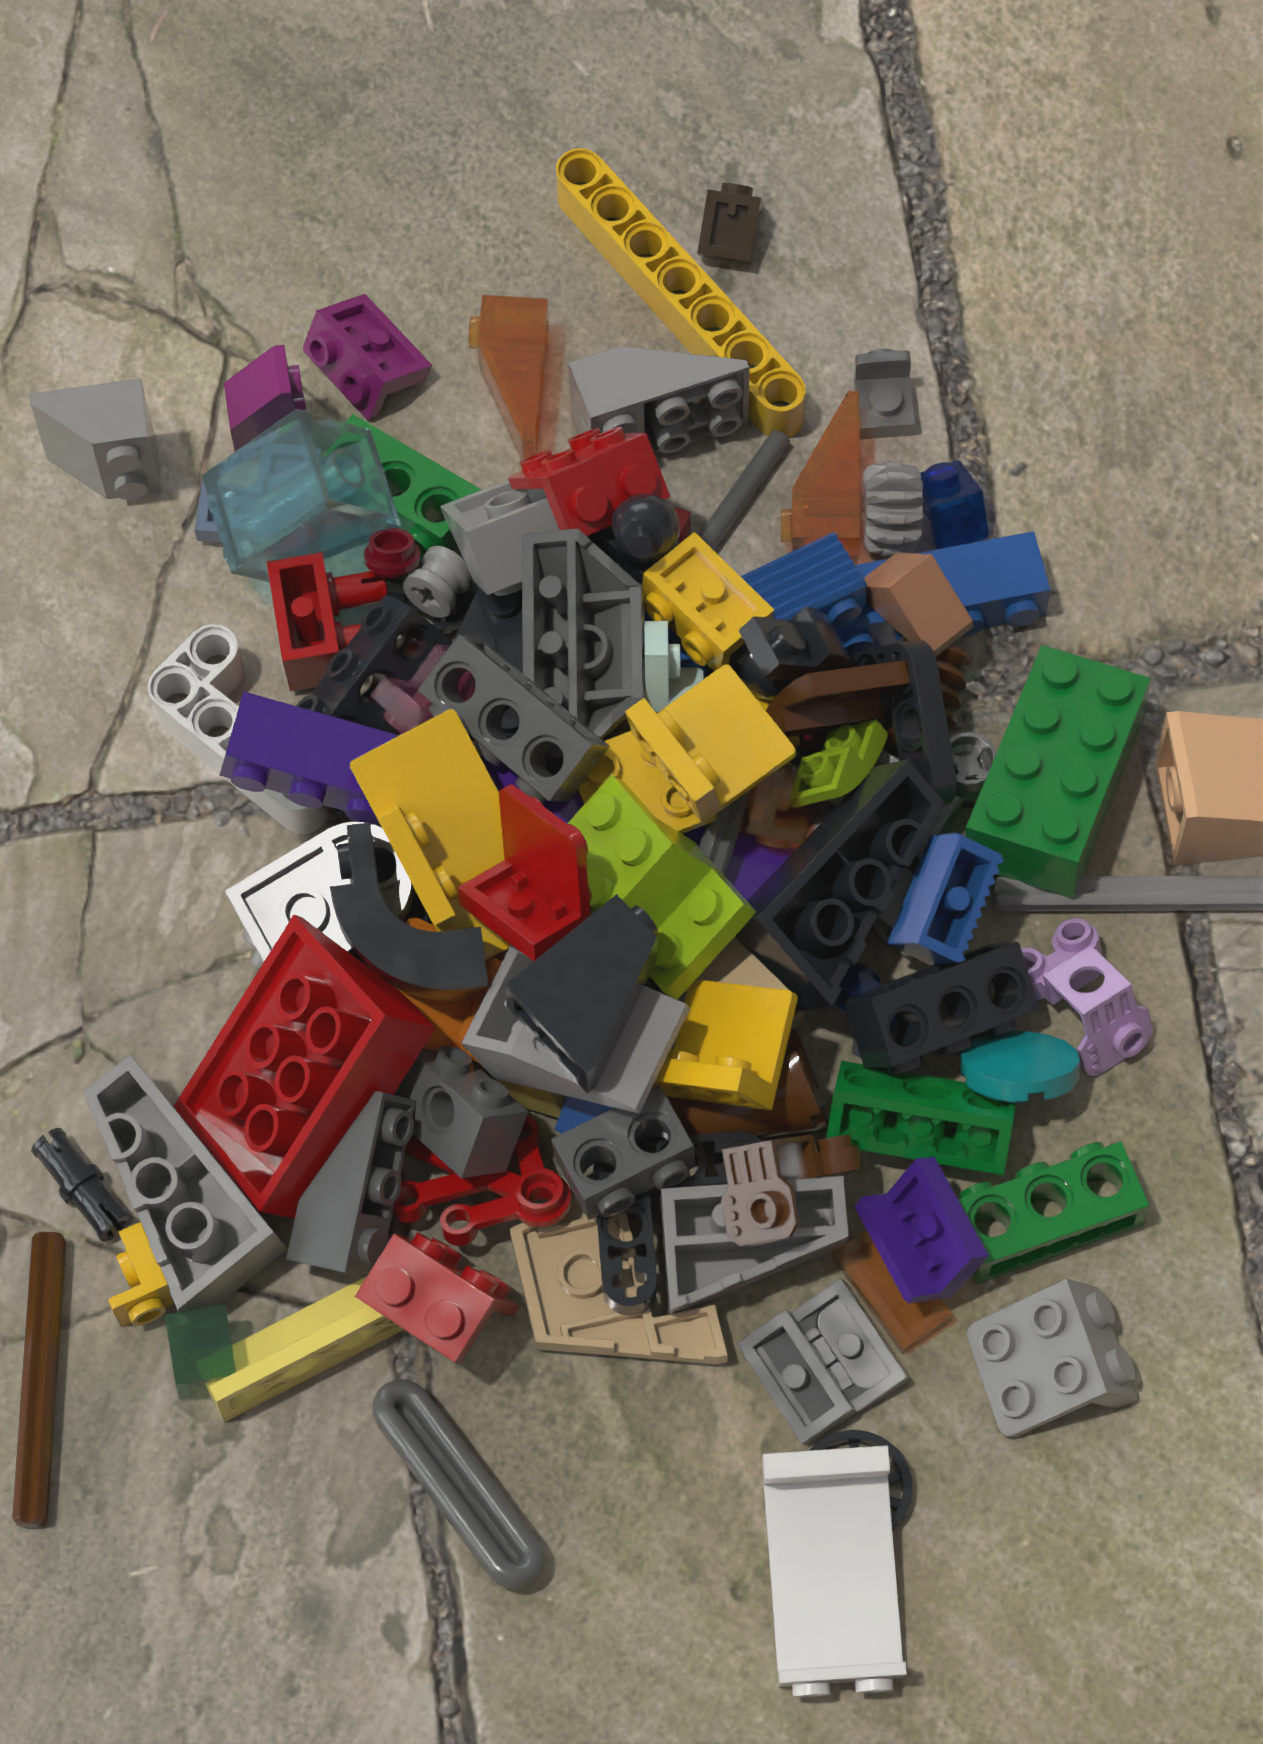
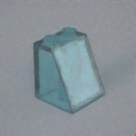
M298 409L293 410L201 475L208 496V506L214 516L223 545V556L229 565L231 574L270 582L267 561L318 552L323 553L325 560L369 542L371 535L377 531L389 528L399 529L402 527L371 430Z

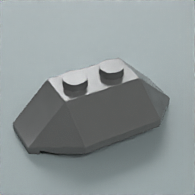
M579 529L522 534L523 674L603 739L627 718L625 714L627 709L645 698L644 589ZM554 744L548 749L545 759L564 758L562 750L558 745Z

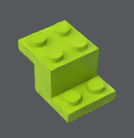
M612 774L567 823L574 825L581 831L588 845L586 858L588 885L592 894L590 901L591 915L616 894L629 908H632L634 905L641 907L651 917L658 929V934L656 935L657 961L649 976L665 994L676 1000L680 998L756 913L755 909L694 841L657 819L625 782Z

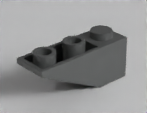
M375 1091L300 1197L287 1260L344 1273L368 1276L389 1242L388 1232L394 1203L401 1191L400 1175L406 1146L414 1129L413 1113L416 1100Z

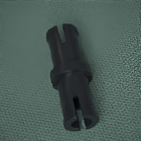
M55 1128L48 1131L53 1142L49 1143L45 1136L42 1135L32 1146L31 1152L42 1162L60 1185L59 1195L67 1205L75 1204L102 1242L113 1239L114 1234L110 1228L114 1226L117 1231H121L128 1227L132 1217L121 1207L102 1183L104 1174L96 1164H87L66 1137L63 1129Z

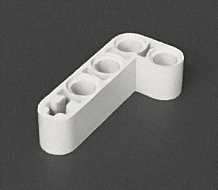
M210 624L202 626L193 632L153 672L149 678L148 691L156 721L159 725L220 774L239 708L227 697L242 681L244 669L237 639L233 632L222 625ZM224 655L227 657L218 664L204 663L211 656ZM183 693L188 695L186 699L178 703L165 702L173 694ZM223 726L229 728V731L222 736L211 737L206 735L214 727ZM223 777L282 826L294 833L308 834L315 832L328 819L329 806L322 805L320 808L300 806L292 802L286 794L265 789L262 792L247 791L235 786L230 778Z

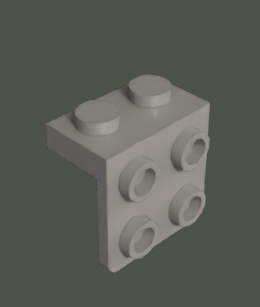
M1065 1279L986 1316L969 1326L967 1338L998 1428L1003 1435L1018 1437L1090 1403L1118 1409L1138 1399L1132 1380L1135 1379L1134 1365L1128 1353L1117 1342L1111 1325L1115 1322L1113 1307L1107 1296L1098 1287Z

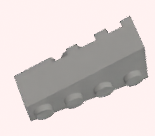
M131 1055L127 1056L83 1091L111 1158L116 1163L125 1184V1190L130 1202L137 1212L149 1239L148 1243L157 1264L161 1267L169 1285V1291L177 1310L194 1325L286 1251L287 1248Z

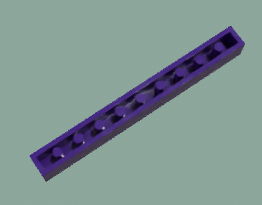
M243 691L219 776L230 778L235 786L247 791L262 792L265 789L288 795L292 802L300 806L320 808L322 805L345 811V814L354 821L377 824L379 821L350 768V762L399 735ZM481 759L498 792L510 784L520 789L515 783L519 775L507 766L501 765L499 767ZM578 789L568 802L546 800L542 803L547 810L565 823H568L584 805ZM706 825L683 833V835L700 846ZM739 833L726 878L748 900L796 849Z

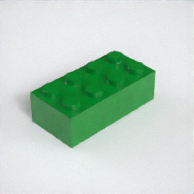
M1045 645L1040 646L966 826L965 837L1001 854L1004 862L997 864L999 870L997 875L1074 899L1146 716L1150 677Z

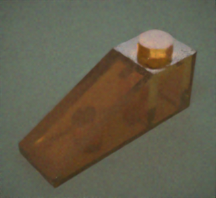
M482 295L480 316H470L468 344L469 348L478 349L480 372L522 461L529 456L537 454L550 328L548 298Z
M848 391L792 487V508L781 509L780 542L791 543V552L835 532L839 541L842 542L844 549L848 551L850 559L854 561V564H858L860 544L859 391Z

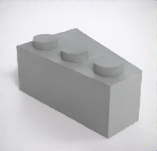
M844 1177L786 1180L794 1189L800 1223L790 1238L753 1246H738L727 1236L721 1198L728 1184L661 1189L660 1209L668 1315L694 1309L843 1247L849 1237Z

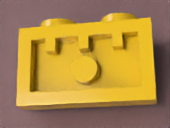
M695 532L643 574L642 588L644 589L645 612L653 621H668V626L681 638L682 646L689 657L701 666L707 664L714 672L723 665H729L730 655L745 643L738 631L754 616L773 618L774 609Z

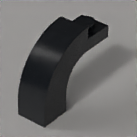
M370 822L346 825L348 843L337 844L341 880L353 879V883L329 886L339 927L354 954L376 974L405 993L441 1001L484 998L489 987L481 927L432 932L414 928L401 921L388 908L379 890Z

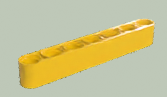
M576 148L565 152L556 164L558 205L564 214L691 354L747 360L748 364L755 365L756 367L749 369V419L767 436H769L772 430H778L788 438L796 435L801 430L805 421L806 390L801 376L599 155L585 148ZM577 182H585V183H587V184H584V185H576V184H574V183H577ZM608 218H619L620 220H618V221H608V220H606V219H608ZM641 254L654 255L652 257L647 258L639 257V255ZM675 290L687 291L685 294L678 295L670 292ZM707 327L721 328V330L714 332L706 331L704 329ZM775 401L788 402L790 405L786 407H777L772 405L771 403Z

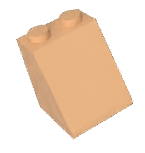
M1184 711L1167 712L1155 759V766L1174 866L1263 856V719Z

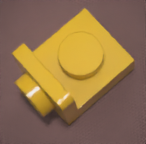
M139 1222L118 1231L126 1251L116 1255V1258L131 1288L108 1299L120 1326H125L129 1323H132L134 1326L148 1324L160 1318L166 1312V1307L175 1304L162 1269L157 1264L148 1243L149 1239L142 1223Z

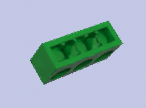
M352 414L311 460L320 494L335 507L343 508L347 506L359 513L363 520L375 531L396 528L409 532L414 537V543L420 548L421 558L433 546L448 548L460 556L461 552L446 520L438 523L434 521L444 518L440 506L482 489ZM360 467V468H358V469H356V470L348 471V470H350V469H352V468ZM404 492L399 496H392L396 493Z
M841 1060L833 1093L826 1138L851 1134L852 1145H859V1150L914 1160L916 1158L935 1157L938 1164L1004 1175L1016 1103L993 1100L975 1093L966 1085V1082L911 1072L890 1075L887 1068H864L863 1064Z
M1122 1141L1104 1147L1102 1142L1090 1143L1075 1150L1070 1155V1159L1052 1166H1048L1047 1162H1037L1019 1170L1014 1175L1015 1179L996 1186H993L989 1181L977 1183L964 1189L958 1195L962 1208L989 1255L973 1274L976 1284L1144 1225L1150 1206ZM1094 1179H1105L1110 1181L1118 1192L1109 1197L1098 1196L1089 1189L1087 1183ZM1038 1199H1051L1061 1207L1062 1212L1052 1217L1042 1216L1033 1209L1031 1204ZM993 1218L1005 1226L1006 1232L996 1237L986 1236L976 1228L975 1224L982 1219Z

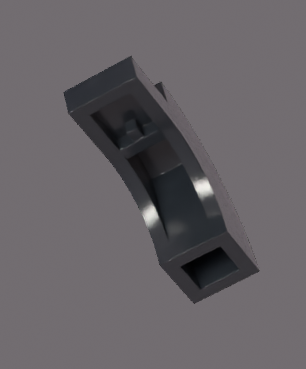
M805 606L791 620L754 616L738 630L764 678L794 681L808 673L856 667L828 616L815 608Z

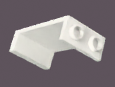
M888 1445L763 1454L762 1469L779 1687L792 1686V1694L795 1698L831 1695L830 1684L855 1682L856 1693L893 1691V1679H904L907 1672L906 1661L903 1662L888 1485V1474L890 1472Z

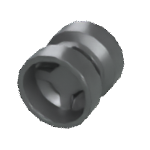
M972 732L960 733L950 738L957 779L956 794L964 798L959 808H974L997 751L992 742L982 735ZM975 777L973 780H966V778Z

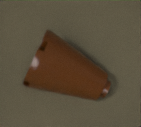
M796 1028L790 1030L772 1110L666 1096L687 1135L741 1131L749 1132L758 1138L818 1131L829 1125L825 1105L818 1107L814 1097V1093H817V1089L820 1088Z

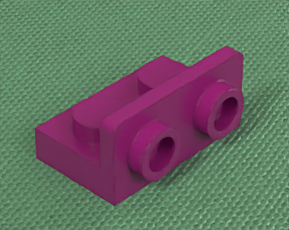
M366 294L316 310L303 345L304 353L367 420L378 416L386 395L426 381L432 368V364Z

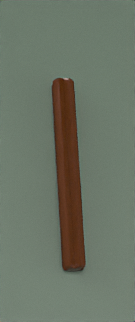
M57 1232L35 1233L31 1243L12 1518L16 1525L27 1528L42 1527L48 1521L66 1241L63 1235Z

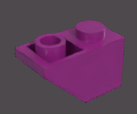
M284 345L271 347L224 382L229 426L236 458L262 454L265 437L300 440L298 427L309 426L299 364L288 366Z

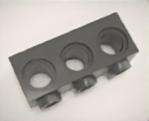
M459 634L418 689L421 694L432 702L428 710L434 717L448 709L455 710L466 731L476 739L473 745L478 754L493 765L500 767L502 763L506 764L519 775L515 781L516 785L525 794L537 798L541 803H544L546 800L568 802L610 747L480 637ZM469 671L475 679L476 686L472 697L465 702L460 697L458 684L463 674ZM512 707L519 716V728L513 737L508 738L502 730L501 722L505 712ZM556 744L562 750L564 762L561 770L553 776L546 768L545 756L548 749Z

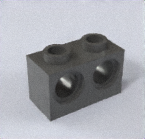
M660 1085L650 1090L640 1113L613 1108L551 1139L556 1161L588 1220L600 1214L603 1217L615 1216L628 1209L635 1202L636 1196L654 1187H657L658 1190L671 1188L682 1182L689 1175V1170L696 1167L694 1146ZM651 1136H661L669 1141L668 1146L657 1153H647L639 1148L640 1143ZM596 1163H607L615 1168L612 1175L603 1180H592L584 1175L586 1170Z

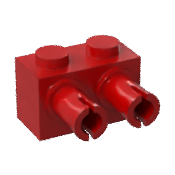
M322 552L266 562L282 662L290 692L316 687L327 673V666L333 656L346 648L361 628V623L342 627L341 621H335V617L340 616L339 610L377 604L388 594L385 578L372 571L333 577L332 572L326 571Z

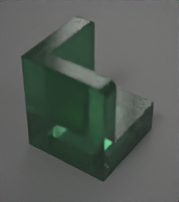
M225 1304L165 1315L173 1373L179 1399L192 1397L190 1388L192 1385L219 1381L236 1372L232 1335Z

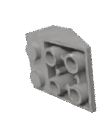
M620 346L568 363L571 420L577 434L599 428L602 433L613 428L622 427L625 434L646 433L654 454L659 452L673 453L681 450L690 442L711 435L716 437L726 436L735 432L740 426L748 424L749 365L747 360Z
M510 945L462 1041L463 1046L495 1079L640 1113L690 1010L688 1005L644 986L597 1086L589 1093H586L507 1008L505 985L533 963L531 959Z

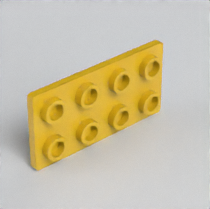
M448 709L355 758L350 762V768L437 932L481 927L485 960L508 949L511 944L459 905L458 886L504 860L499 792L457 712L453 709Z

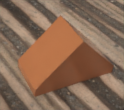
M895 553L864 577L867 584L866 603L908 641H926L933 649L935 656L973 628V620L932 554Z

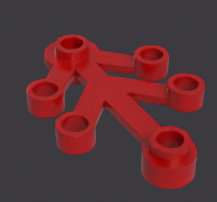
M526 1116L521 1132H528L530 1135L525 1139L518 1140L513 1151V1155H516L518 1158L522 1176L506 1170V1172L460 1178L412 1134L407 1143L405 1153L452 1174L420 1183L413 1181L401 1182V1191L394 1203L393 1215L401 1222L412 1223L420 1220L426 1214L427 1208L430 1205L486 1190L503 1196L472 1207L465 1204H454L442 1212L440 1224L444 1239L452 1245L463 1246L471 1243L477 1237L478 1229L514 1219H519L526 1225L533 1227H547L556 1224L569 1212L572 1198L566 1181L554 1171L544 1168L538 1149L540 1145L538 1125L533 1118ZM406 1198L417 1199V1201L410 1206H402L399 1204L402 1200ZM538 1199H549V1201L545 1203H534ZM456 1221L468 1222V1224L461 1229H453L450 1227Z

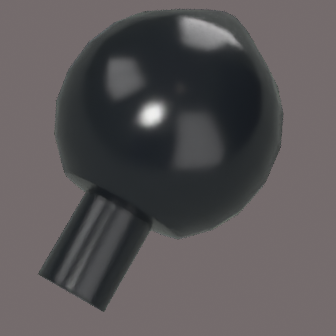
M640 493L626 498L618 505L612 516V530L617 541L618 551L631 562L652 564L659 561L675 548L680 536L679 519L674 508L665 499L654 494Z

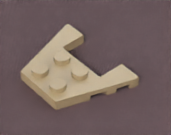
M613 1168L612 1170H610V1171H608V1172L613 1173L614 1170H615V1168ZM573 1192L571 1193L572 1202L569 1212L556 1224L547 1227H533L521 1222L510 1229L511 1242L537 1349L718 1365L727 1363L728 1355L715 1304L656 1318L652 1317L650 1307L643 1313L629 1316L621 1315L608 1306L602 1293L597 1217L590 1220L587 1219ZM650 1199V1202L659 1201L660 1199ZM627 1214L616 1215L610 1220L607 1229L613 1238L625 1242L633 1240ZM609 1255L608 1258L611 1260L615 1256ZM634 1256L622 1258V1283L612 1286L623 1288L625 1297L637 1296V1287L644 1285V1283H638L635 1280Z

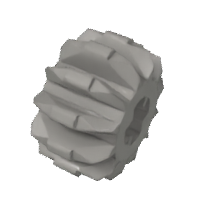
M882 462V464L869 465L864 471L863 482L861 483V499L859 500V519L862 546L866 552L879 553L881 556H893L895 553H914L920 545L924 499L922 496L923 482L921 481V473L916 465H905L902 462Z

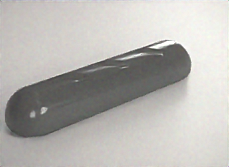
M397 1379L384 1384L377 1391L372 1403V1416L378 1428L488 1576L498 1586L506 1589H522L532 1585L539 1578L545 1564L544 1551L537 1538L429 1394L419 1384L410 1380Z

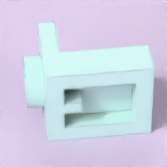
M644 621L646 701L655 712H659L703 680V669L680 668V644H668V621Z

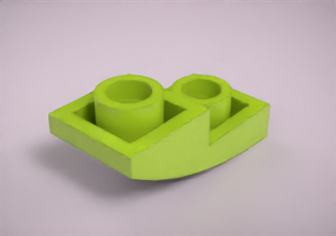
M873 719L853 725H843L837 729L830 730L822 752L802 757L788 798L791 805L795 808L841 797L856 788L875 765L887 739L888 733L879 721Z

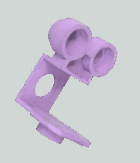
M1072 918L1065 920L1057 927L1052 938L1054 952L1046 957L1033 948H1022L1021 950L1036 999L1045 998L1052 1005L1065 999L1081 1015L1085 1036L1077 1050L1082 1071L1086 1075L1099 1076L1124 1059L1139 1053L1151 1038L1153 1029L1148 1009L1145 1006L1136 1005L1132 984L1102 956L1097 930L1083 919ZM1100 973L1105 977L1102 986L1093 992L1081 993L1076 991L1099 977Z

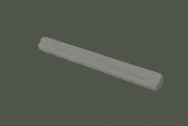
M1082 876L1074 899L1022 883L1018 880L998 877L993 885V903L998 911L1263 910V876Z

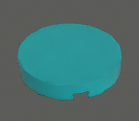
M1009 1031L995 1036L983 1035L972 1040V1046L961 1051L960 1071L961 1077L963 1075L966 1077V1085L975 1093L993 1100L1022 1103V1101H1029V1093L1044 1092V1100H1051L1072 1090L1079 1081L1080 1059L1078 1051L1062 1039L1049 1034L1030 1031Z

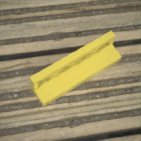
M366 1277L195 1364L224 1423L404 1330L354 1297Z

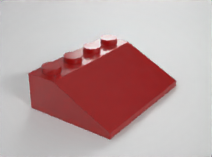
M293 915L173 1107L260 1212L295 1219L300 1197L375 1091L391 1095L395 1093L435 1031V1028L403 993L306 919Z

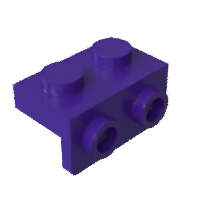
M935 1157L916 1158L886 1194L863 1196L855 1204L858 1215L907 1303L952 1298L989 1257Z

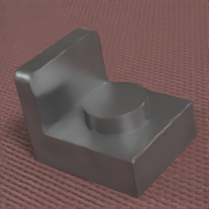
M880 348L855 356L853 384L860 439L915 435L916 422L910 382L911 357L909 351H894Z

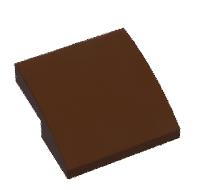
M906 661L808 673L787 685L770 703L766 712L787 738L826 733L843 725H853L873 719L878 720L884 717L879 695L910 683Z

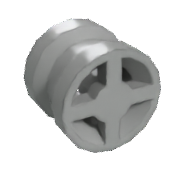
M433 546L422 557L421 569L412 570L403 581V590L409 600L421 611L431 616L442 618L447 617L455 607V596L465 593L474 580L462 557L448 548Z

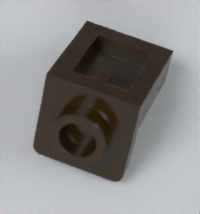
M722 183L721 191L707 190L697 251L698 256L752 264L759 216L762 214L763 209L761 197L752 196L754 188L734 183Z

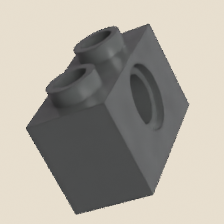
M441 1046L438 1049L421 1051L399 1085L396 1096L416 1100L412 1134L460 1178L506 1172L528 1111L509 1095L508 1089L503 1084L491 1079L474 1064L472 1057L464 1050L454 1046Z

